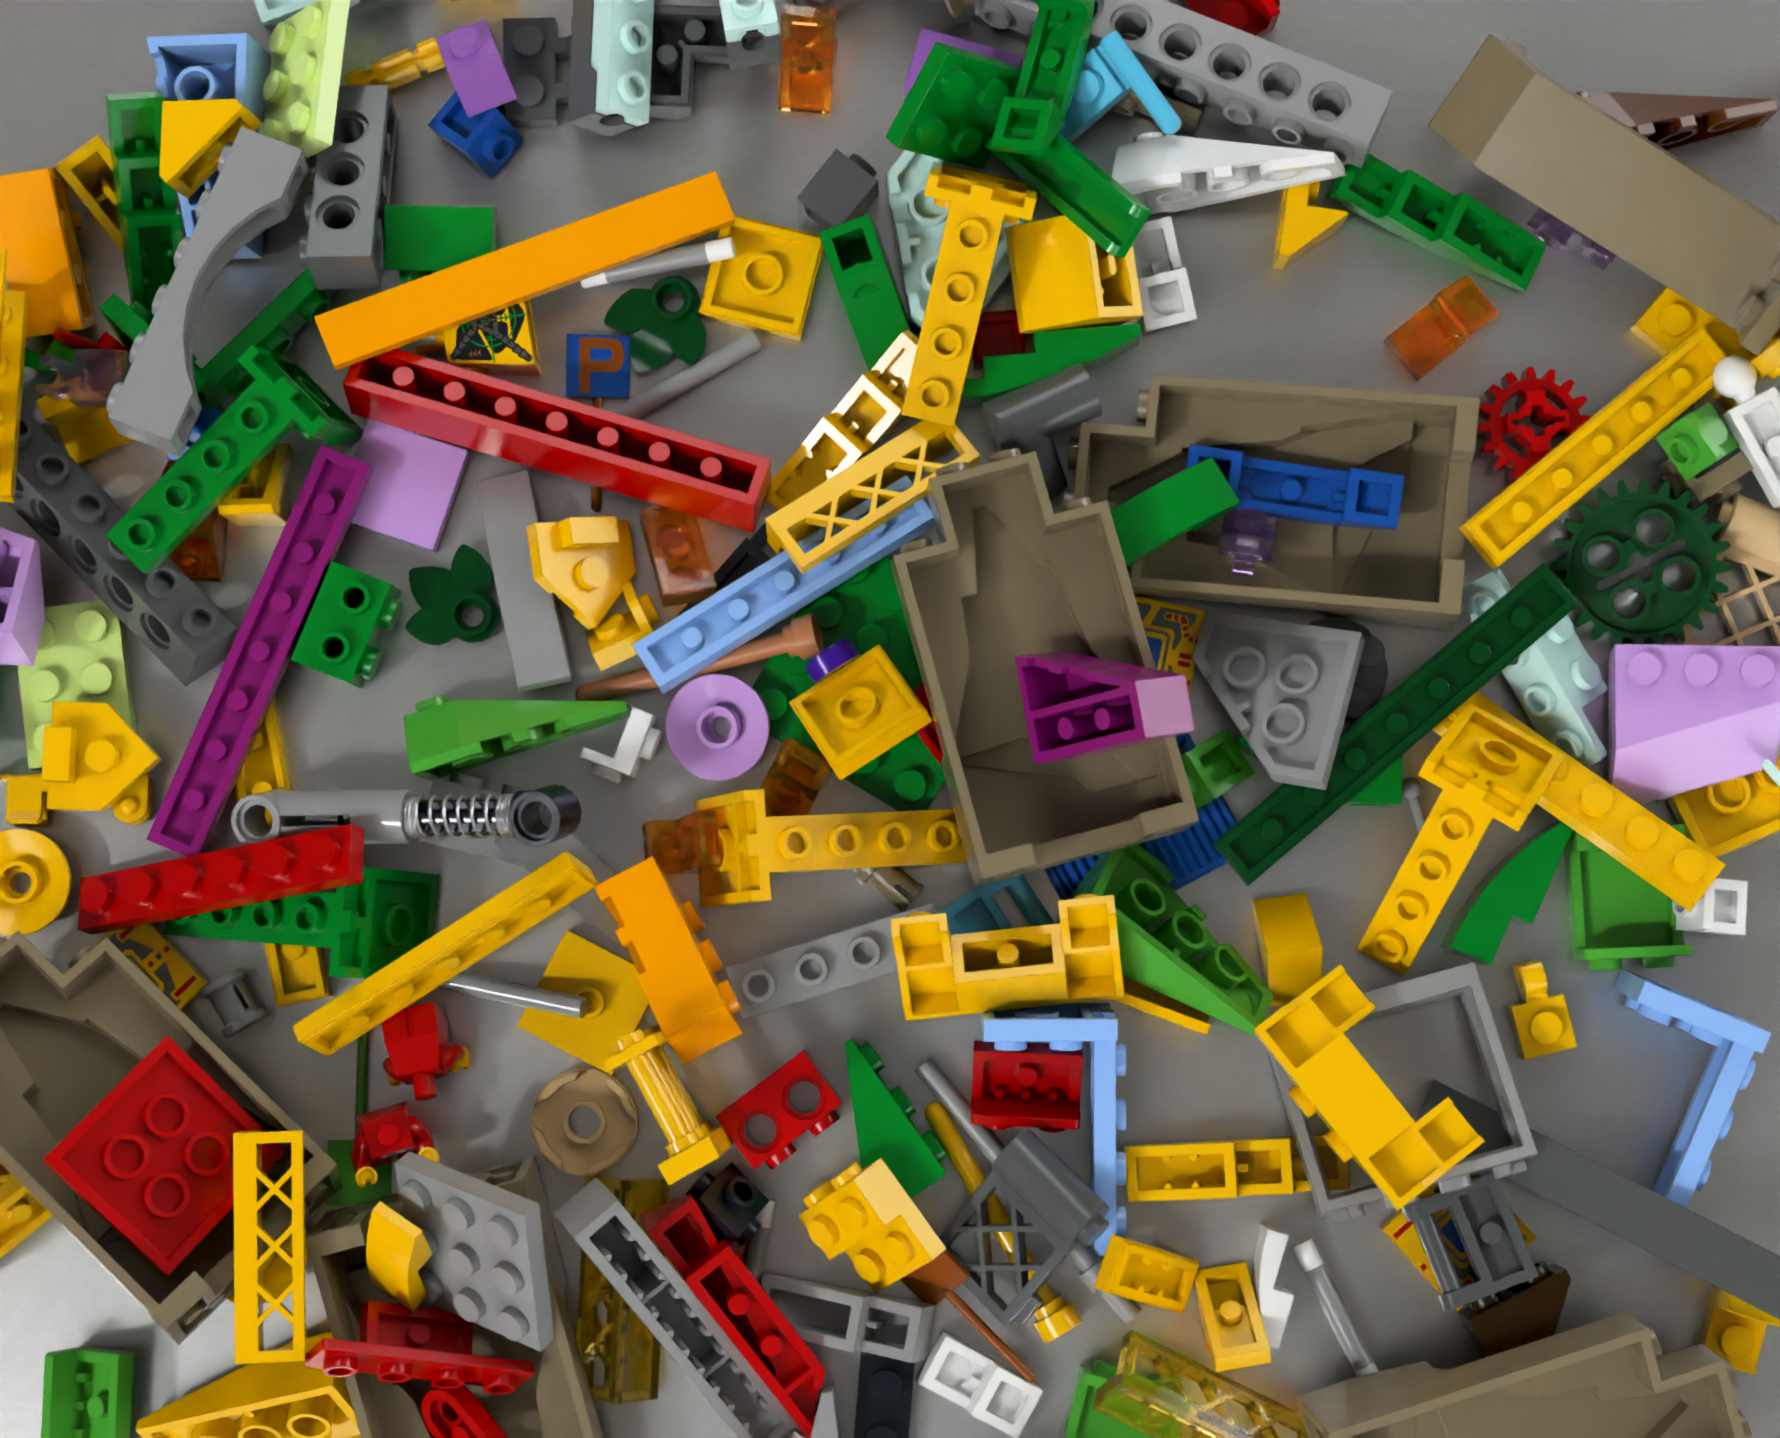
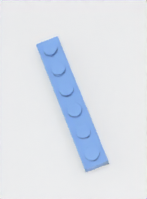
M905 475L884 488V490L904 492L912 487L913 484L908 476ZM921 499L804 574L799 571L787 553L783 551L632 644L662 694L935 526L932 511L926 502ZM871 500L863 501L839 517L852 520L861 519L869 514ZM879 501L878 507L885 504L886 502ZM821 527L797 542V544L804 553H807L824 542L827 528ZM834 529L833 536L842 530Z

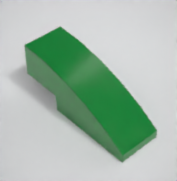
M1562 821L1552 822L1527 838L1499 861L1477 885L1462 906L1440 947L1479 965H1491L1510 920L1518 924H1533L1573 829Z

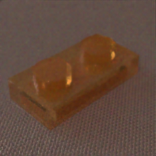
M664 506L640 509V524L663 607L703 601L715 594L717 586L697 516Z

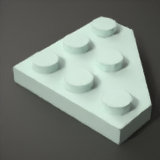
M905 150L887 172L885 183L909 321L921 329L949 211L947 208L935 205V198L924 196L928 175L933 161L961 168L965 167L959 163ZM1032 216L1031 221L1019 218L1018 224L1038 221L1039 219L1035 216ZM1002 223L981 314L1011 275L1005 228L1018 224Z

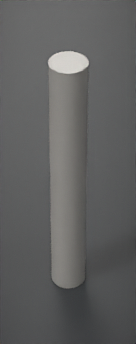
M751 330L701 358L694 366H687L617 406L615 409L620 415L638 420L762 349V345L754 331Z
M465 972L457 974L436 988L577 1018H584L588 1009L587 997Z

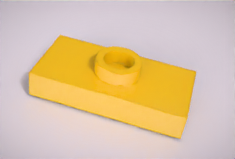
M1112 1234L1094 1287L1109 1294L1183 1314L1200 1261L1186 1255Z

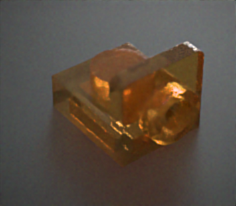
M698 811L676 820H654L645 822L642 825L645 860L653 856L664 875L698 873L721 865L716 811Z

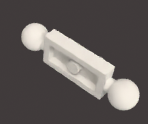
M1739 355L1728 356L1715 366L1713 384L1721 395L1727 398H1734L1738 406L1723 413L1721 416L1739 443L1740 450L1754 468L1752 471L1774 509L1780 506V394L1774 386L1758 395L1754 389L1757 382L1755 366L1746 357Z

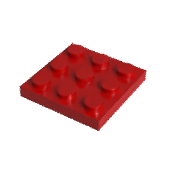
M167 1035L41 1161L164 1277L169 1276L234 1207L233 1133L249 1130H262L263 1132L265 1130ZM279 1143L262 1144V1171L264 1173L286 1152Z

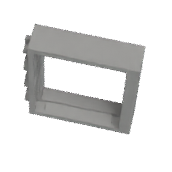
M1467 963L1363 993L1369 1002L1371 1001L1376 1009L1358 1024L1461 996L1510 1146L1463 1158L1429 1187L1438 1185L1441 1194H1446L1473 1186L1471 1176L1492 1170L1495 1179H1500L1526 1171L1525 1160L1532 1159L1538 1153L1475 963ZM1268 1051L1319 1218L1331 1215L1334 1224L1350 1221L1366 1215L1364 1205L1385 1200L1387 1209L1394 1208L1375 1183L1334 1195L1330 1194L1308 1119L1287 1092L1295 1085ZM1417 1195L1414 1199H1412V1200H1411L1410 1202H1408L1407 1204H1410V1203H1414V1202H1416V1201H1419V1200H1420V1199H1419V1196Z

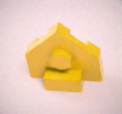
M616 516L569 517L560 522L533 523L527 526L534 580L549 594L554 593L574 611L573 616L588 630L597 627L621 594V585L629 582L636 573L629 520H617Z
M53 701L51 726H44L41 780L48 782L47 809L106 812L122 797L121 795L143 774L149 773L163 759L149 744L144 742L113 705L95 702Z

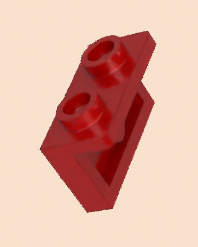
M974 1040L971 1123L974 1125H984L993 1130H1005L1012 1126L1035 1127L1051 1133L1061 1132L1065 1129H1079L1081 1121L1080 1094L1083 1049L1059 1051L1050 1049L1049 1044L1027 1043L1026 1050L1001 1051L994 1049V1042Z

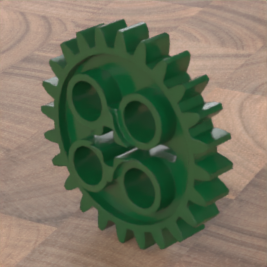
M1641 477L1637 492L1629 493L1624 481L1619 480L1617 496L1610 498L1604 490L1598 488L1596 492L1600 505L1593 508L1589 504L1580 501L1578 507L1584 519L1579 522L1565 518L1563 521L1567 529L1573 533L1572 538H1556L1554 545L1567 552V556L1552 560L1551 567L1566 571V576L1560 578V580L1580 602L1578 607L1581 611L1574 621V626L1577 628L1592 621L1595 624L1591 635L1593 641L1598 640L1606 631L1612 633V649L1615 644H1622L1625 637L1632 638L1633 644H1643L1644 638H1652L1654 644L1664 645V635L1671 633L1682 644L1685 642L1682 626L1689 623L1694 628L1704 629L1701 618L1698 616L1701 609L1713 613L1719 611L1718 606L1709 598L1711 592L1728 593V586L1716 580V574L1731 571L1732 564L1717 560L1716 554L1730 548V543L1723 540L1713 541L1711 537L1723 526L1721 521H1711L1704 524L1701 519L1706 514L1709 506L1704 502L1693 509L1687 507L1691 496V491L1688 489L1682 491L1676 499L1669 497L1670 482L1666 480L1660 485L1657 493L1649 491L1646 477ZM1658 514L1667 521L1668 532L1661 541L1646 543L1637 536L1636 526L1645 515ZM1679 539L1685 541L1686 544L1683 549L1653 562L1650 565L1651 575L1642 579L1641 575L1636 572L1626 576L1603 591L1596 588V584L1599 581L1629 568L1632 565L1630 559L1632 553L1639 551L1641 556L1646 558ZM1600 540L1610 541L1618 548L1619 558L1612 567L1598 569L1590 564L1587 558V551L1595 542ZM1677 561L1690 564L1694 570L1693 581L1688 587L1681 590H1673L1667 587L1662 580L1665 568ZM1630 587L1642 592L1645 596V604L1641 611L1634 615H1623L1614 608L1613 599L1621 589Z

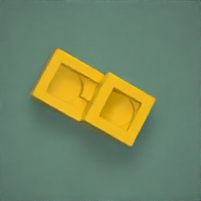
M379 1201L372 1210L366 1241L368 1273L373 1284L411 1311H414L427 1296L418 1271L432 1256V1252L423 1230Z

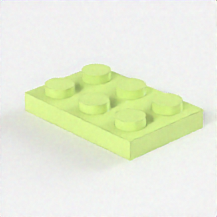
M317 0L285 21L278 23L270 36L269 49L272 52L270 74L263 86V98L266 100L263 124L260 126L258 133L302 149L305 159L332 146L350 0Z
M102 600L44 607L45 623L34 666L17 665L28 768L30 770H42L44 726H51L53 701L109 703L115 707L138 734L126 625Z

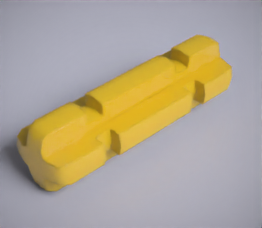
M430 38L416 44L417 49L412 52L408 47L370 63L371 69L367 71L361 67L345 75L346 85H389V89L392 90L422 77L421 71L427 69L428 73H432L444 68L445 63L436 38Z

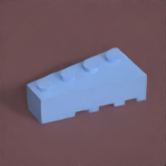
M248 33L146 37L149 53L155 60L158 78L155 79L156 88L164 96V101L237 99L263 123L266 100L263 98V86L270 74L271 55ZM218 169L189 199L178 192L187 237H191L198 221L196 219V208L199 199L206 189H213L220 174ZM264 231L240 248L231 259L263 258Z

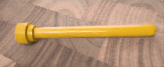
M932 1102L925 1108V1118L972 1196L986 1177L944 1106L938 1102ZM993 1193L987 1200L989 1224H1011L1012 1222L996 1194ZM993 1232L1010 1263L1015 1262L1012 1232ZM1026 1247L1027 1262H1035ZM1028 1271L1029 1280L1036 1273V1271ZM1046 1282L1037 1293L1044 1302L1034 1313L1037 1320L1033 1323L1044 1343L1063 1335L1082 1321L1072 1302L1068 1301L1065 1303L1061 1294L1055 1296Z

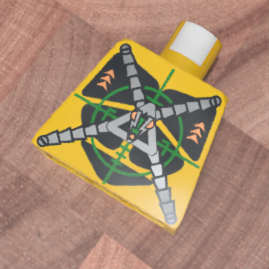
M530 300L414 342L418 354L446 350L448 364L484 375H541Z

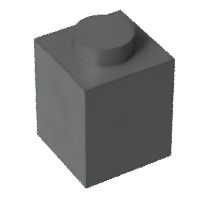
M836 148L798 195L799 212L822 230L863 216L879 196L878 180L874 178L877 174L875 169L860 156L853 153L848 158Z

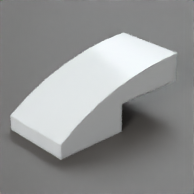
M1171 216L1145 222L1133 242L1143 316L1140 318L1144 331L1147 332L1197 319L1186 267H1182Z
M1260 1224L1253 1259L1252 1286L1269 1346L1279 1349L1294 1299V1295L1288 1289L1275 1285L1289 1235L1280 1229Z
M941 1331L915 1378L920 1385L962 1406L972 1416L1014 1438H1018L1044 1391L1036 1384L1027 1382L1018 1373L944 1331Z

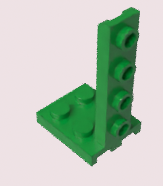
M936 42L892 123L886 138L899 149L979 169L984 168L991 153H993L1100 247L1116 257L1124 258L1152 211L1059 133H1057L1044 156L993 151L990 145L1004 96L1014 97L1022 67Z
M306 268L202 369L195 363L197 358L192 353L195 386L201 406L218 407L223 414L225 409L222 403L230 395L238 396L243 393L254 379L237 359L251 345L282 355L292 344V335L307 321L314 323V316L325 313L331 305V298L340 289L316 290L310 269ZM115 293L98 307L121 343L129 350H131L133 342L139 333L146 334L153 319V316L139 302L135 300L128 306Z
M251 345L237 361L254 378L252 384L115 524L106 536L142 573L149 574L188 537L293 427L312 442L319 439L328 446L334 443L350 448L361 439L363 429L294 359Z
M363 867V883L336 888V893L317 891L166 920L164 935L331 948L328 976L366 979L433 936L439 874Z

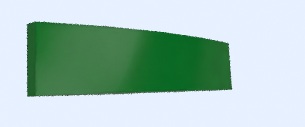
M160 91L105 94L115 194L131 304L135 300L139 302L154 317L152 314L154 297L162 284L168 285L176 269L174 266V256L183 238L181 213L176 207L175 189L165 183L159 176L164 96Z
M1368 154L1362 168L1352 164L1344 165L1346 176L1334 179L1327 197L1423 249L1518 291H1526L1548 245L1462 192L1452 195L1411 169L1399 172L1371 154Z
M1141 323L1036 331L1032 341L1033 353L985 356L982 358V378L965 379L958 410L982 407V404L1078 363H1081L1089 373L1137 347L1142 334Z

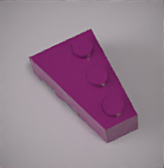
M1067 651L1015 656L1034 765L1085 758L1195 731L1186 679L1183 674Z

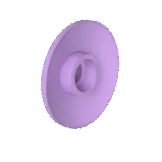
M709 674L691 680L676 693L667 711L665 732L673 756L684 769L702 779L725 781L747 773L760 761L769 742L770 719L761 696L748 683L727 674ZM720 716L726 717L730 721L731 730L727 736H722L716 731L715 723Z

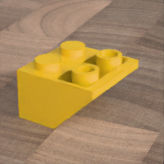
M1065 215L1005 228L1020 334L1034 333L1036 331L1122 325L1143 316L1133 244L1124 258L1116 257L1100 247Z

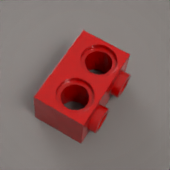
M804 1049L715 1117L754 1170L764 1162L772 1170L797 1151L791 1142L809 1129L812 1135L816 1137L839 1120L841 1117L835 1109L843 1103V1099L806 1049ZM807 1081L818 1088L820 1103L816 1109L803 1112L797 1110L792 1105L790 1091L793 1085L798 1082ZM758 1114L770 1117L776 1125L775 1139L768 1144L753 1142L747 1134V1123L750 1117Z

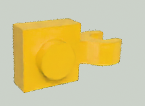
M1535 960L1512 965L1522 1002L1506 1007L1519 1057L1527 1060L1577 1047L1564 994L1555 993L1547 995V979L1542 962L1535 963Z

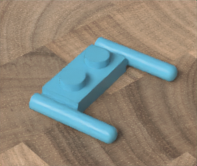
M1115 30L1105 36L1096 48H1092L1085 54L1076 90L1058 133L1070 143H1073L1125 97L1131 89L1164 134L1172 135L1176 133L1181 127V119L1121 35Z

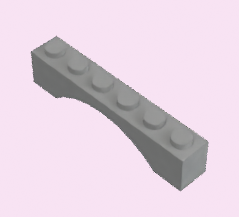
M242 126L234 143L227 142L221 151L218 160V172L220 174L213 189H206L199 199L196 208L197 224L191 237L185 236L180 241L174 256V266L176 267L169 284H162L156 292L152 303V314L154 317L146 334L141 332L135 338L129 355V362L132 365L124 382L118 381L114 385L107 401L108 418L119 434L181 457L202 410L195 386L192 352L195 326L205 296L219 272L240 248L264 230L289 218L309 173L302 149Z

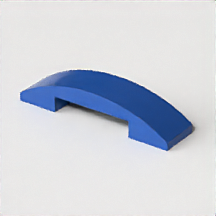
M1192 444L1189 446L1186 469L1213 457L1240 501L1241 505L1232 509L1233 511L1332 526L1383 530L1397 529L1405 475L1357 468L1341 471L1245 457L1243 452Z

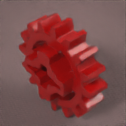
M1527 367L1522 372L1520 381L1512 372L1506 373L1501 378L1502 388L1492 384L1485 391L1484 394L1491 403L1479 404L1478 416L1485 419V422L1478 424L1477 436L1485 437L1487 442L1477 452L1480 456L1493 453L1496 460L1493 462L1491 470L1494 473L1504 466L1511 469L1510 482L1515 481L1551 450V439L1565 435L1566 438L1591 417L1580 415L1578 410L1588 401L1586 396L1573 399L1569 392L1574 385V381L1569 379L1561 386L1555 384V370L1549 369L1541 379H1537L1534 368ZM1517 395L1518 400L1515 402V413H1507L1505 416H1500L1505 402ZM1546 398L1554 402L1560 410L1554 407ZM1529 416L1533 425H1541V428L1545 427L1536 436H1534L1532 427H1524L1521 424ZM1505 442H1508L1513 448H1515L1519 452V455L1514 453L1505 444Z

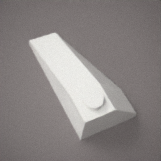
M1147 132L1135 136L1133 143L1117 147L1111 177L1152 211L1148 217L1150 218L1346 176L1344 164L1334 152L1175 135L1165 136L1162 132Z

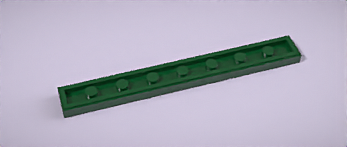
M1545 562L1541 563L1341 733L1326 790L1282 783L1216 839L1211 846L1246 886H1249L1577 607L1580 602Z

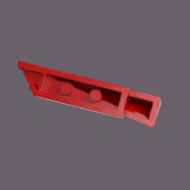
M691 1194L642 1213L640 1218L647 1232L679 1271L686 1284L807 1438H811L815 1422L819 1389H823L825 1368L728 1242L724 1239L718 1244L703 1213Z

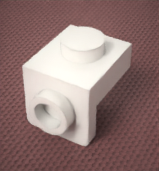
M632 708L614 758L586 747L583 748L580 757L592 763L589 773L618 784L622 775L636 779L643 758L651 761L658 748L662 735L661 730L655 729L658 719L650 713Z
M1716 878L1691 912L1672 900L1673 912L1676 916V930L1733 936L1746 935L1748 881Z

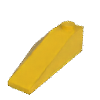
M323 1332L316 1336L307 1337L306 1353L321 1339H333L332 1332ZM293 1341L278 1349L293 1348ZM305 1361L247 1364L138 1420L135 1429L142 1438H361L345 1378L327 1376L323 1374L322 1368L305 1366Z

